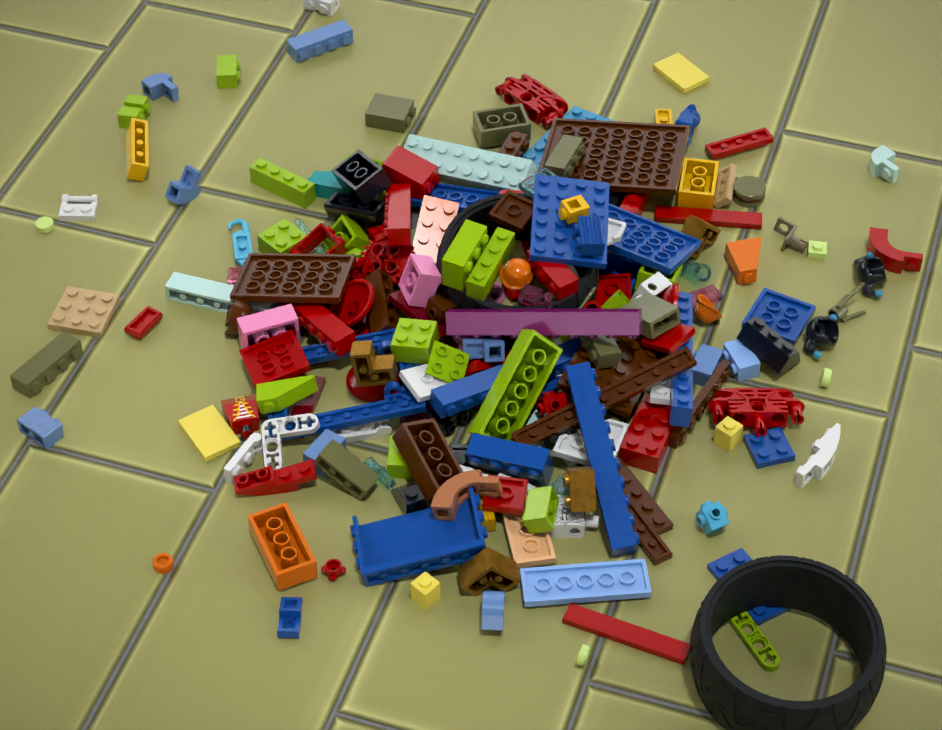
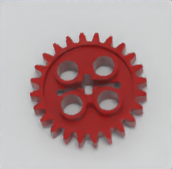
M382 232L381 238L375 235L374 242L369 240L371 245H365L364 247L367 250L366 252H361V254L373 262L375 270L378 268L391 276L392 284L398 285L410 253L416 254L413 251L414 246H388V239H384V233Z

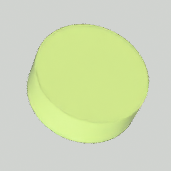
M40 217L35 222L36 229L40 233H48L54 228L53 219L50 217Z
M823 368L820 379L821 387H829L832 376L831 369Z
M582 645L576 660L577 665L585 666L591 646Z

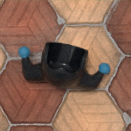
M868 252L866 256L854 260L855 274L860 284L862 282L865 283L861 288L864 296L880 298L883 292L881 290L874 291L872 287L887 281L881 259L874 257L872 252Z
M836 314L817 316L808 323L806 327L807 339L804 344V352L806 354L813 355L814 358L819 359L821 352L815 351V348L818 346L836 345L839 338Z

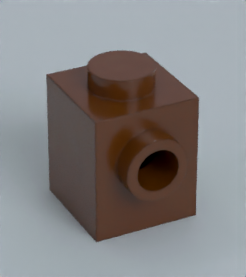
M442 293L428 298L425 313L433 321H437L438 326L446 324L445 312L449 309H456V306Z

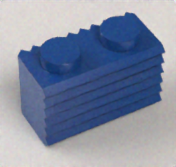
M579 215L577 223L573 224V234L577 236L575 239L576 249H579L580 255H603L605 240L601 217L583 215L581 217Z

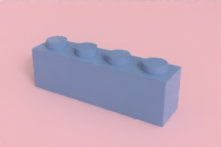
M343 19L286 40L287 53L298 63L353 43V29Z

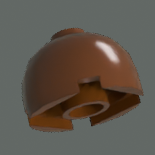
M231 298L230 302L233 301V305L231 304V307L228 306L225 326H229V330L224 331V334L239 336L237 318L251 315L252 309L247 302Z

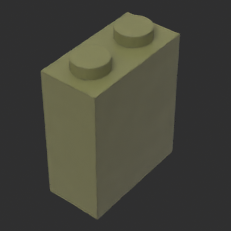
M375 93L365 112L366 127L404 134L407 127L409 128L411 125L412 117L416 115L414 100Z
M646 293L619 308L642 309L641 334L650 339L658 337L681 323L678 306L650 293Z

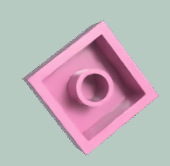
M410 253L398 285L409 306L426 308L428 298L436 295V290L441 284L442 276L431 256Z

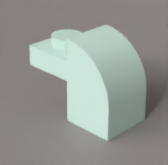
M884 145L875 149L872 152L869 165L871 176L876 178L880 175L891 184L895 183L899 173V167L894 164L896 153Z

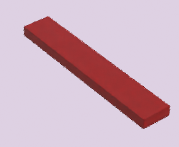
M658 205L655 207V222L684 224V221L691 214L713 226L762 229V213Z
M573 603L569 604L562 618V623L681 665L685 664L690 653L689 643Z

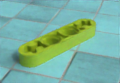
M748 612L741 613L739 618L735 616L728 620L761 668L767 672L777 671L780 667V656ZM744 627H749L753 630V632L746 634L743 633L741 629ZM761 643L764 645V648L760 650L755 649L753 644ZM767 657L770 661H774V664L766 663Z

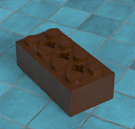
M434 418L402 423L392 436L427 504L432 503L435 493L443 483L463 472Z

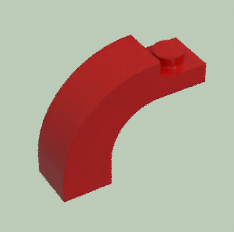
M870 227L867 251L872 252L874 257L881 259L885 270L896 274H901L902 270L920 272L923 254L901 251L894 248L888 241V229Z

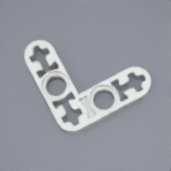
M308 413L268 419L263 422L261 431L264 466H273L272 458H275L276 464L279 465L276 466V469L283 468L282 438L315 433L320 427L317 416ZM309 420L313 421L312 427H308L307 425L309 423ZM294 422L296 427L288 431L285 429L286 424ZM270 426H273L275 428L272 430L274 438L270 437V433L268 431V429H270ZM276 443L278 445L277 450L269 452L267 450L268 446Z

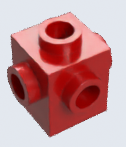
M554 390L542 393L543 397L537 399L538 403L536 406L538 413L543 418L568 405L565 392L554 393Z

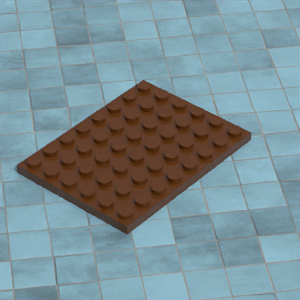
M554 118L538 174L545 175L544 165L563 134L583 138V143L586 146L584 156H581L578 165L575 166L572 175L568 178L610 183L609 191L676 195L688 143L690 125Z

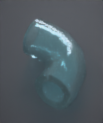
M687 259L682 264L681 275L698 282H706L711 277V269L706 264Z

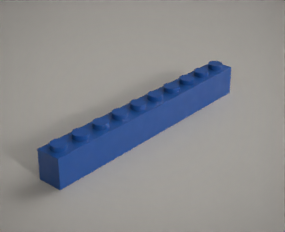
M679 292L677 306L679 307L681 324L693 327L692 294ZM693 336L677 351L688 347L693 355ZM693 367L671 378L669 425L689 428L693 411Z
M574 338L557 345L563 351L547 380H552L557 375L564 373L566 366H568L581 344L580 338ZM503 364L431 389L430 405L442 419L483 404Z
M590 362L566 366V375L589 466L595 471V490L612 557L637 552V544H640L638 532H634L632 525H635L633 513L628 512L627 507L630 506L628 494L624 495L622 488H625L623 475L619 476L618 474L620 463L618 457L614 458L615 444L613 439H609L608 433H611L609 421L604 420L603 415H606L604 403L600 404L599 401L602 395L600 386L595 385L594 380H597L595 368H591Z

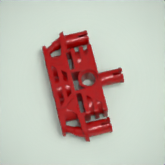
M527 74L521 75V79L506 77L504 83L495 87L497 95L502 96L504 94V102L506 104L522 103L529 120L537 125L541 122L545 128L553 123L554 118H563V114L568 111V104L563 98Z
M723 388L715 393L714 399L707 406V410L712 414V420L715 424L718 423L717 419H719L720 423L725 418L724 414H726V417L729 416L742 424L743 427H754L755 435L759 437L760 431L761 437L767 434L766 427H787L789 415H791L793 424L796 425V419L798 425L804 422L802 412L805 409V405L799 399L793 398V393L788 389Z

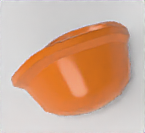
M512 258L500 268V279L506 288L517 291L526 288L531 283L533 273L526 260Z
M697 295V300L693 305V312L701 322L711 324L723 317L705 295Z

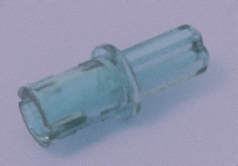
M369 457L364 461L366 466L376 471L380 476L378 480L386 488L392 489L396 485V481L387 473V469L379 465L373 457Z

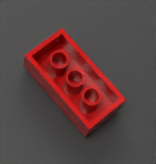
M645 392L621 443L619 456L627 466L657 474L669 447L670 433L675 426L669 425V405L649 403L650 393Z

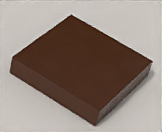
M507 190L489 212L488 219L521 234L532 220L533 201Z

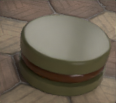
M754 176L740 177L733 185V200L743 207L759 206L764 202L766 185L761 179Z

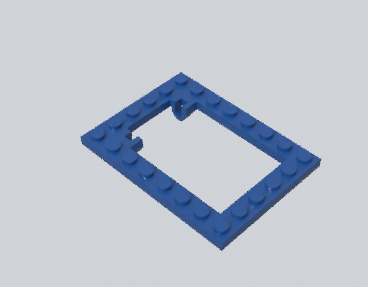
M396 328L358 335L356 340H372L374 351H378L379 355H385V353L391 352L390 344ZM323 343L301 347L309 365L349 357L351 352L349 351L338 357L334 352H330ZM399 362L400 371L420 366V364ZM391 381L385 385L383 390L385 400L314 414L320 423V427L315 433L282 438V441L319 434L325 429L334 431L427 412L426 402L418 403L403 381V386H400L396 381ZM397 390L398 393L390 394V391ZM287 407L278 412L268 413V419L289 416V409ZM309 420L308 427H312V420ZM287 423L285 429L288 431L295 429L296 423ZM270 426L269 429L271 438H274L272 430L275 428L273 426Z

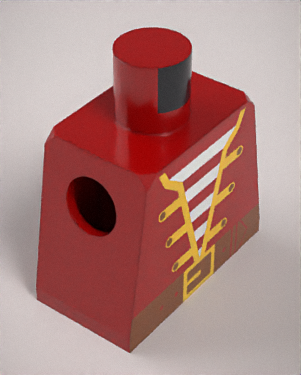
M256 394L221 400L223 416L235 435L241 434L244 439H248L253 434V431L260 429V410L256 402Z

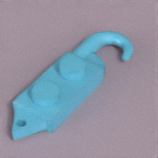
M235 219L228 224V229L230 230L236 224L242 226V230L235 232L232 238L235 263L243 267L248 254L253 253L249 224L245 220Z

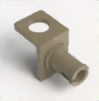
M779 217L774 230L786 236L781 251H784L786 246L791 245L804 252L809 242L795 235L797 225ZM780 224H785L788 227V231L782 230Z

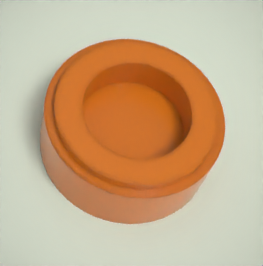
M160 553L153 558V568L159 574L169 573L174 568L173 557L168 553Z

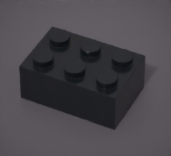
M359 149L331 170L340 186L363 205L371 202L392 184L384 169Z

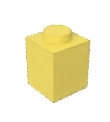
M727 416L715 427L713 443L730 452L742 440L743 425Z
M426 571L410 583L411 600L425 611L441 599L440 582Z

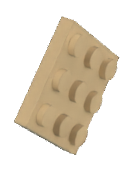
M67 286L47 323L48 329L101 338L121 300L120 294Z

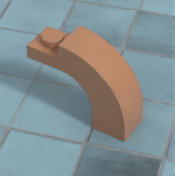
M470 470L451 477L440 486L432 500L431 509L435 520L455 521L460 505L465 500L471 498L469 487H473L475 495L502 496L503 488L500 478L483 476L481 470Z

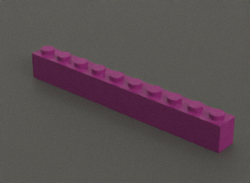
M449 309L445 312L446 335H452V338H463L464 335H471V338H482L483 335H490V338H501L502 335H509V338H518L522 329H534L541 335H548V338H559V335H567V338H579V335H586V338L593 339L598 338V335H606V338L613 339L618 338V335H625V338L633 339L642 333V309Z

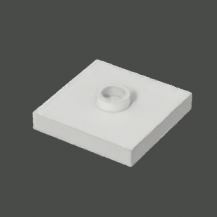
M428 364L401 370L398 375L418 403L430 399L431 389L448 384L425 374Z

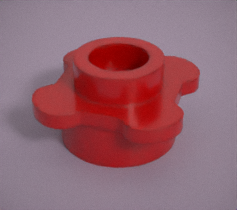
M329 559L325 566L321 567V572L326 574L329 580L333 581L339 575L346 573V567L342 566L338 559Z

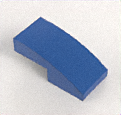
M281 597L277 630L278 638H299L303 597Z

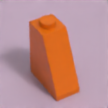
M761 237L726 243L724 256L738 285L756 282Z

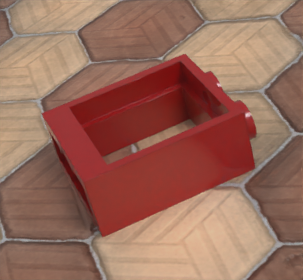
M320 223L294 246L289 253L309 254L326 238L335 244L326 254H345L348 250L344 246L346 242L341 236L336 237L335 231L330 226L325 227Z

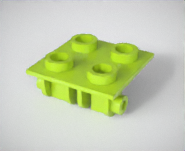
M434 340L425 374L447 383L462 379L465 376L470 354Z

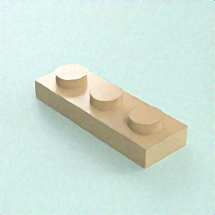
M733 163L719 170L713 204L717 209L728 205L732 201L733 185L737 170Z

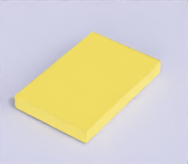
M680 53L671 55L653 64V69L682 93L691 91L710 80L707 74Z
M214 405L178 420L179 426L205 462L241 446L240 440Z

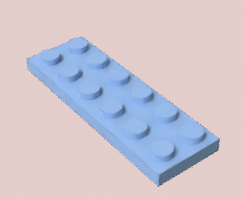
M645 559L520 568L524 607L648 598L652 594Z

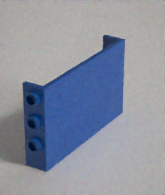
M469 487L471 498L465 500L460 505L455 521L435 520L431 508L359 525L357 517L352 516L353 525H350L352 537L356 538V541H353L355 554L358 553L355 561L357 569L361 570L365 586L369 587L422 574L425 571L430 572L466 563L486 548L485 539L489 537L486 526L481 524L485 522L483 511L478 510V507L482 506L479 494L475 495L473 487Z

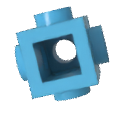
M712 501L705 502L700 505L701 509L695 513L697 523L703 528L705 535L721 530L730 524L727 518V511L720 501L712 503Z

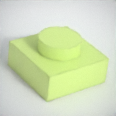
M809 240L807 258L826 260L827 242Z

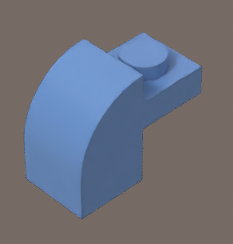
M157 73L141 80L143 94L152 101L163 95L173 103L179 100V89L176 84H173V77L171 75Z
M185 165L180 181H170L165 197L175 204H187L195 199L201 191L198 183L202 172L191 165Z
M483 336L482 338L462 339V351L470 354L469 359L483 358L485 362L505 361V342L501 338Z
M483 591L481 630L503 631L505 591Z

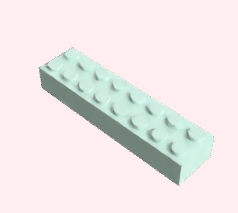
M409 134L403 147L438 166L440 182L457 186L494 191L505 189L531 191L535 181V174H538L539 171L534 161L530 159Z

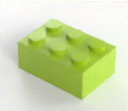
M465 220L442 258L443 285L462 292L464 291L466 280L487 246L489 239L487 226Z

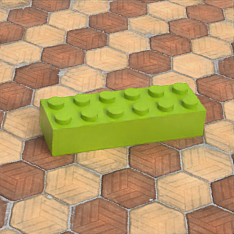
M522 329L473 420L468 433L514 441L511 433L523 427L563 350L534 329Z

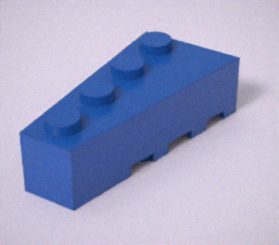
M472 434L465 453L468 463L472 466L502 473L513 478L529 479V484L538 487L549 486L554 471L550 449L481 434Z

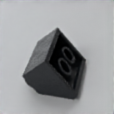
M335 192L324 203L328 217L335 218L336 221L342 214L357 221L358 224H366L369 227L382 225L385 220V201L373 199L371 202L363 205L351 194Z
M757 316L746 321L737 336L741 343L778 374L800 363L799 351Z

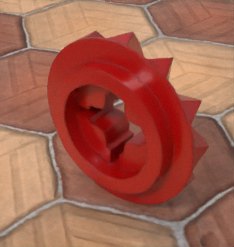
M366 257L356 258L350 279H364L374 272L373 262ZM358 268H362L364 275L359 274Z

